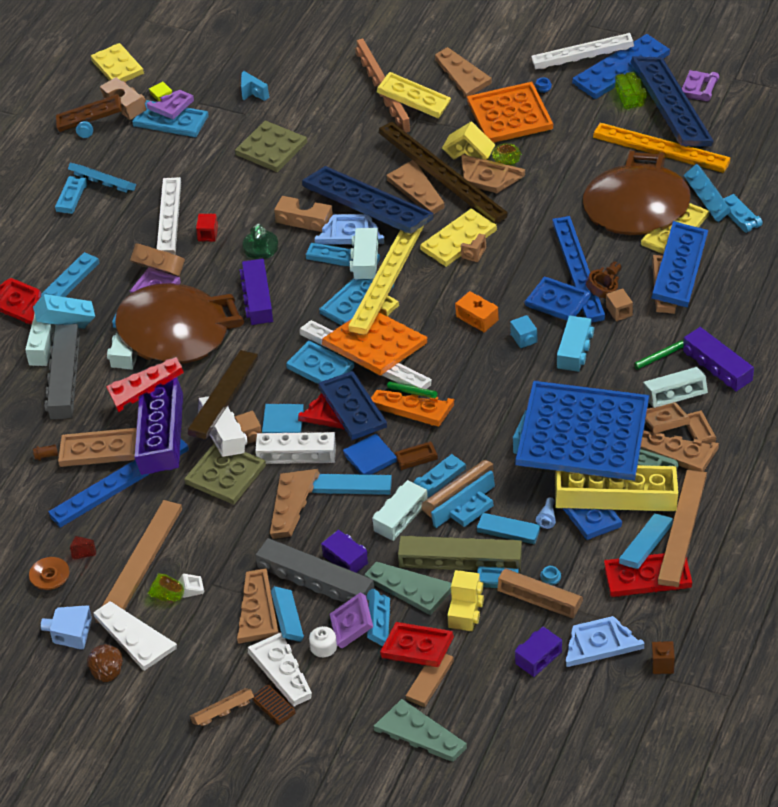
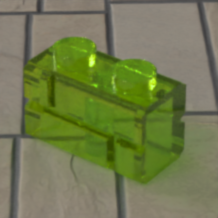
M634 72L616 75L615 89L624 108L630 109L634 106H643L647 94L645 88H641V79L637 78Z

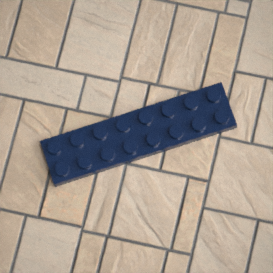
M632 56L630 61L680 146H712V137L662 57Z
M327 166L302 180L303 187L398 228L405 233L412 234L433 220L432 212Z

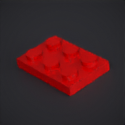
M396 622L380 651L381 657L439 667L454 638L453 631Z

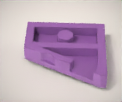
M178 90L170 95L160 97L161 101L154 104L151 101L148 102L147 109L174 119L194 101L193 95Z

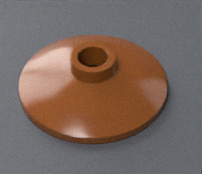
M57 557L40 559L33 564L29 571L30 581L39 589L51 590L58 588L67 581L70 573L69 566L64 560Z

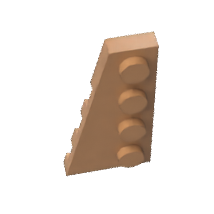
M447 47L435 54L437 63L449 74V78L455 81L458 89L463 91L466 98L492 84L491 77Z
M413 160L386 175L388 182L419 207L433 214L444 208L443 200Z
M649 431L643 432L641 443L642 450L674 459L683 468L704 472L719 448V443L715 442L705 444L702 443V440L694 439V441L682 440V437L679 436L669 438L665 437L664 434H653V432Z
M318 469L280 474L270 530L272 539L292 536L300 518L299 513L307 503L308 493L312 492L314 480L318 479L320 475Z

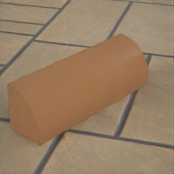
M487 460L481 461L422 503V511L432 518L431 512L435 508L442 505L490 470L493 472V463Z
M506 568L498 578V591L573 619L583 602V597Z

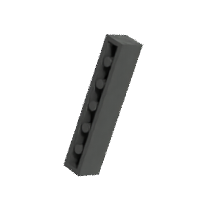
M78 324L55 325V333L51 335L53 346H50L52 359H49V370L51 373L47 375L49 387H46L48 400H45V411L49 412L50 419L73 418L80 334Z
M267 538L256 553L257 568L267 569V572L277 575L281 579H287L299 586L312 589L316 593L327 595L334 600L346 603L360 592L366 595L367 599L369 590L374 589L373 579Z

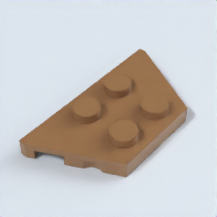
M462 154L463 177L478 189L498 193L525 176V169Z

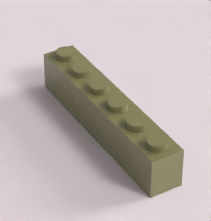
M400 536L399 568L478 571V566L514 568L519 569V572H521L522 541Z

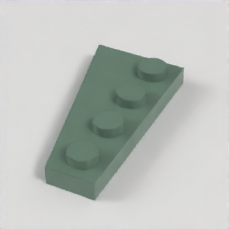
M375 562L364 574L365 577L373 579L375 586L429 615L451 593L452 583L379 562Z
M403 699L374 725V731L378 733L384 732L393 739H402L409 742L413 747L425 748L429 753L451 762L467 749V743Z

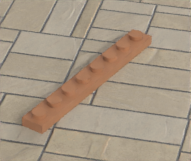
M359 39L355 48L356 55L361 58V63L363 67H366L368 76L372 77L373 85L378 88L385 79V76L364 39ZM379 94L380 97L383 96L385 106L389 107L391 116L395 117L396 125L406 133L410 132L409 117L401 103Z

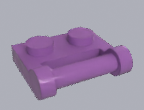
M690 70L682 90L687 98L709 101L712 96L713 87L719 80V74L716 72L708 74ZM704 82H708L706 89L701 92Z

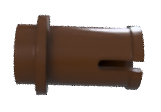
M56 444L33 448L34 459L41 461L42 458L58 456Z

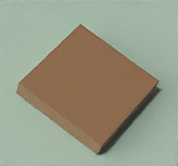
M676 402L647 409L645 424L655 434L690 424V418Z

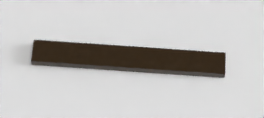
M243 350L239 351L188 428L189 436L202 439L208 437L258 360V354Z

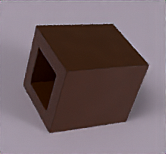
M673 641L652 642L653 674H674L675 657Z

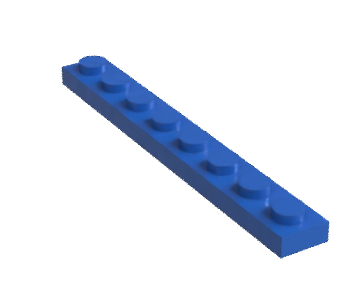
M566 216L552 219L553 227L574 287L589 291L586 287V279L590 271L571 217ZM590 292L591 297L582 308L584 317L591 319V322L605 320V313L600 299Z
M182 439L180 441V456L189 451L188 445ZM136 460L48 511L49 517L61 528L146 477L149 473L141 475Z

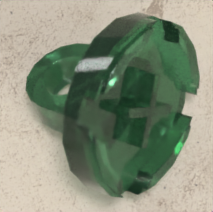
M256 224L250 229V234L244 238L242 243L244 253L253 259H259L258 257H263V259L269 258L278 250L277 236L272 232L266 231L260 224Z

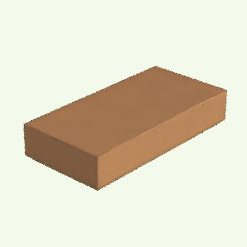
M702 410L687 414L690 418V424L686 426L693 439L702 440V443L705 444L716 442V436Z

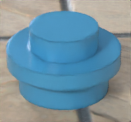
M87 121L80 122L76 127V133L82 138H88L93 133V127Z
M547 566L541 572L540 578L544 583L555 585L561 580V573L556 567Z

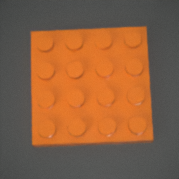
M533 82L467 96V102L480 130L493 143L553 129V122Z
M378 312L367 335L349 332V324L351 322L349 320L322 338V345L380 376L427 344L426 336Z

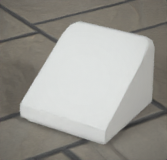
M182 574L177 582L180 598L204 593L201 576Z

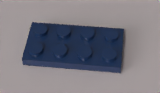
M353 371L318 383L319 390L352 440L387 428L386 420Z

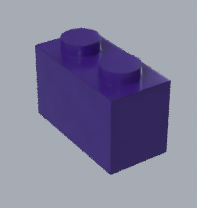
M337 530L321 543L323 557L332 564L355 573L368 564L366 548L361 544H357L348 534H344L340 530Z
M543 626L540 630L533 632L525 643L520 644L516 648L515 664L532 677H535L562 653V639Z

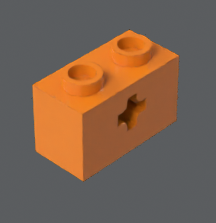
M470 291L455 303L456 317L484 333L499 320L498 307Z

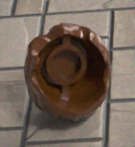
M104 644L91 650L87 663L95 679L109 682L121 672L123 660L119 649Z

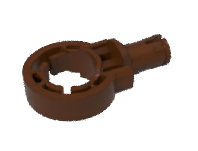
M614 261L604 272V267L591 271L586 279L588 290L600 298H606V294L616 291L619 277L617 276L615 279L614 277L621 270L620 264L615 267L617 262Z

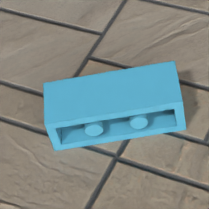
M44 294L33 306L36 321L56 325L78 324V328L84 329L95 318L92 301Z
M569 316L557 353L558 369L579 372L581 364H585V351H589V338H593L594 327H591V319Z

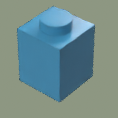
M527 315L510 321L511 335L520 348L537 343V328Z

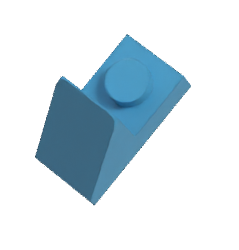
M243 71L241 77L242 99L245 100L253 94L263 101L269 98L268 85Z

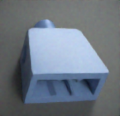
M89 606L59 607L55 609L53 619H42L41 630L50 631L52 642L55 644L84 649L92 620Z

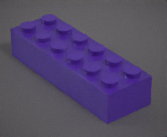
M177 377L165 385H157L155 391L150 394L145 392L139 396L135 460L141 475L179 468L183 392Z

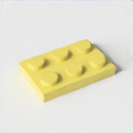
M120 43L91 55L92 62L109 81L117 77L121 81L126 82L144 74L143 68Z

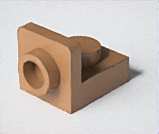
M479 233L476 239L472 240L471 245L462 243L460 246L461 257L479 262L486 250V235Z

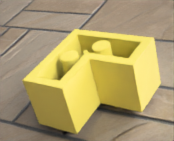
M471 121L450 134L442 149L453 160L464 153L468 156L486 160L489 158L495 144Z
M455 570L451 584L452 600L448 611V628L473 631L474 624H478L480 617L478 609L479 607L482 608L484 595H481L483 582H480L479 573Z

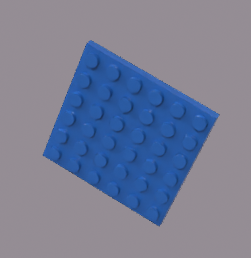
M533 381L515 465L635 481L649 395Z

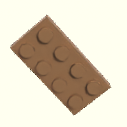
M137 428L62 435L58 459L59 466L135 460Z

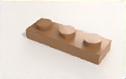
M244 688L190 715V719L193 724L207 725L212 722L211 718L217 715L219 717L225 716L235 706L239 708L250 703L249 699L253 698L254 695L251 689Z

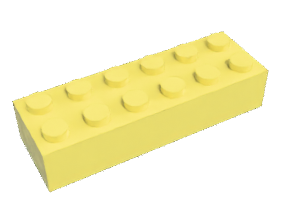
M638 465L635 481L556 470V508L676 511L678 501L676 466Z

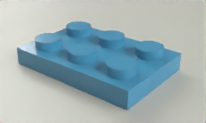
M308 341L286 363V367L318 384L319 382L350 372L354 368V362Z

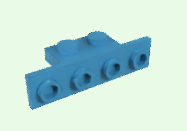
M490 470L442 505L435 508L431 512L433 526L437 528L452 518L465 527L482 515V513L494 506L493 500L487 497L485 493L495 487L493 472Z

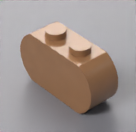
M135 243L130 261L146 268H152L180 277L185 259L165 251Z

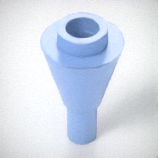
M551 497L547 498L545 506L536 517V523L541 528L549 529L556 523L553 509L554 499Z

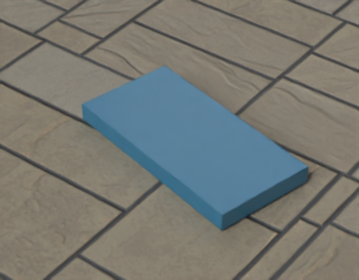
M146 100V103H145L146 109H147V103L150 102V101H148V100ZM185 108L176 118L170 119L147 109L136 116L132 122L133 126L196 138L208 118V111Z
M353 278L319 309L320 314L340 325L345 324L354 317L374 279Z

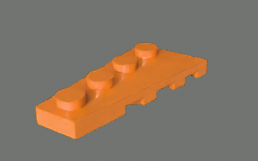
M376 390L371 397L378 410L438 427L454 406V399L450 398L447 401L438 400V397L435 399L419 398V395L415 394L402 396L399 392Z

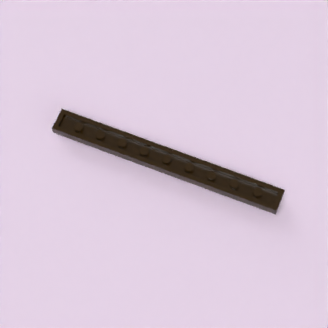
M390 122L379 127L378 133L485 218L494 224L507 218L508 212L396 124Z

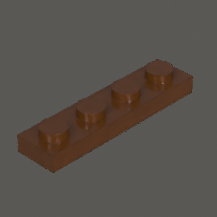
M117 94L57 114V129L61 132L76 127L83 121L91 122L122 112L121 98Z

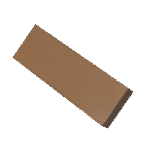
M445 654L439 667L425 665L406 694V700L426 707L454 662V657Z

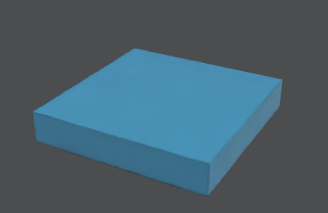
M266 404L262 433H301L303 421H298V415L300 412L304 413V404Z

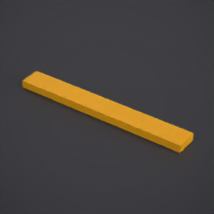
M599 123L593 133V138L652 154L662 152L665 153L666 158L692 165L698 164L700 167L722 173L725 172L730 163V157L689 146H680V144L604 123Z

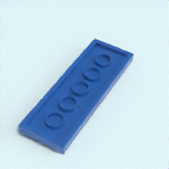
M646 34L633 42L634 47H630L627 50H619L573 77L572 83L594 99H597L637 75L630 62L632 56L665 58L670 55V49Z
M673 221L651 298L688 308L708 230Z

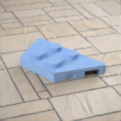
M365 214L332 215L329 222L322 228V233L319 236L316 235L315 243L322 245L352 244V236H355L356 228H377L378 231V227L372 222V218ZM378 232V244H384V236Z
M613 616L574 625L566 657V667L644 649V641L641 639L637 640L632 636V631L622 626Z

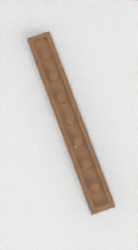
M687 470L658 578V584L679 587L707 472Z
M163 500L102 606L112 602L125 610L182 511L181 504Z

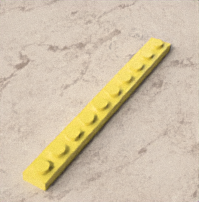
M424 226L412 234L405 233L402 230L399 231L349 324V332L367 335Z

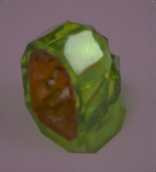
M505 143L498 145L494 149L492 158H494L495 162L512 165L519 162L521 152L514 144Z
M158 573L147 594L162 601L170 600L175 602L183 597L184 588L176 579L166 574Z

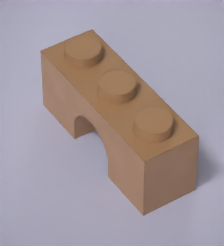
M115 77L100 86L104 99L119 95L121 98V113L131 120L147 110L144 96L138 94L133 87L130 88L125 81Z
M286 196L280 198L274 209L276 223L322 232V228L333 215L331 205L315 202L311 209L300 210L299 199Z

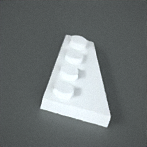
M108 602L94 612V617L143 671L177 649L176 643L112 602Z
M281 632L249 646L248 654L294 707L311 699L312 693L303 673L298 668L297 660L294 659L291 653L290 645L287 644Z

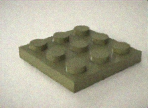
M265 120L235 149V154L278 172L307 143V137Z
M214 443L185 477V484L234 505L264 469L266 461L246 452L222 457Z

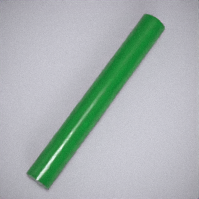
M683 341L674 343L635 362L634 367L638 370L683 348Z
M388 382L387 388L434 399L437 397V391L395 382Z

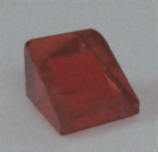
M75 536L70 545L72 559L95 556L94 540Z

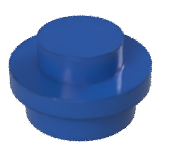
M541 77L537 79L535 88L538 92L545 93L551 90L552 84L548 78Z

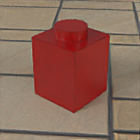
M198 214L196 226L198 241H216L218 231L216 214Z

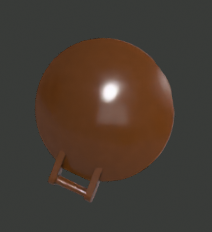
M629 151L626 165L607 170L590 182L583 195V207L589 215V219L596 225L600 224L606 227L607 231L625 235L649 234L651 230L658 228L663 230L671 226L673 221L684 216L690 205V190L680 175L663 167L665 153L649 154ZM635 160L657 161L656 164H641L634 162Z
M161 283L140 288L128 295L118 307L115 325L121 341L127 348L131 347L137 351V355L148 360L152 358L162 360V363L177 357L179 363L183 364L208 356L209 352L213 349L216 350L221 345L226 329L240 327L244 324V320L237 311L232 294L211 297L191 286ZM228 306L232 316L226 317L222 307Z

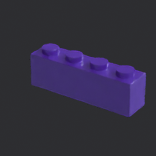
M264 259L243 261V269L239 270L241 280H245L241 282L243 293L247 292V294H243L244 303L249 306L245 307L246 317L251 319V325L273 322Z
M699 327L684 337L683 351L685 354L695 359L701 366H704L714 376L721 379L728 387L737 392L753 381L754 367L703 328Z

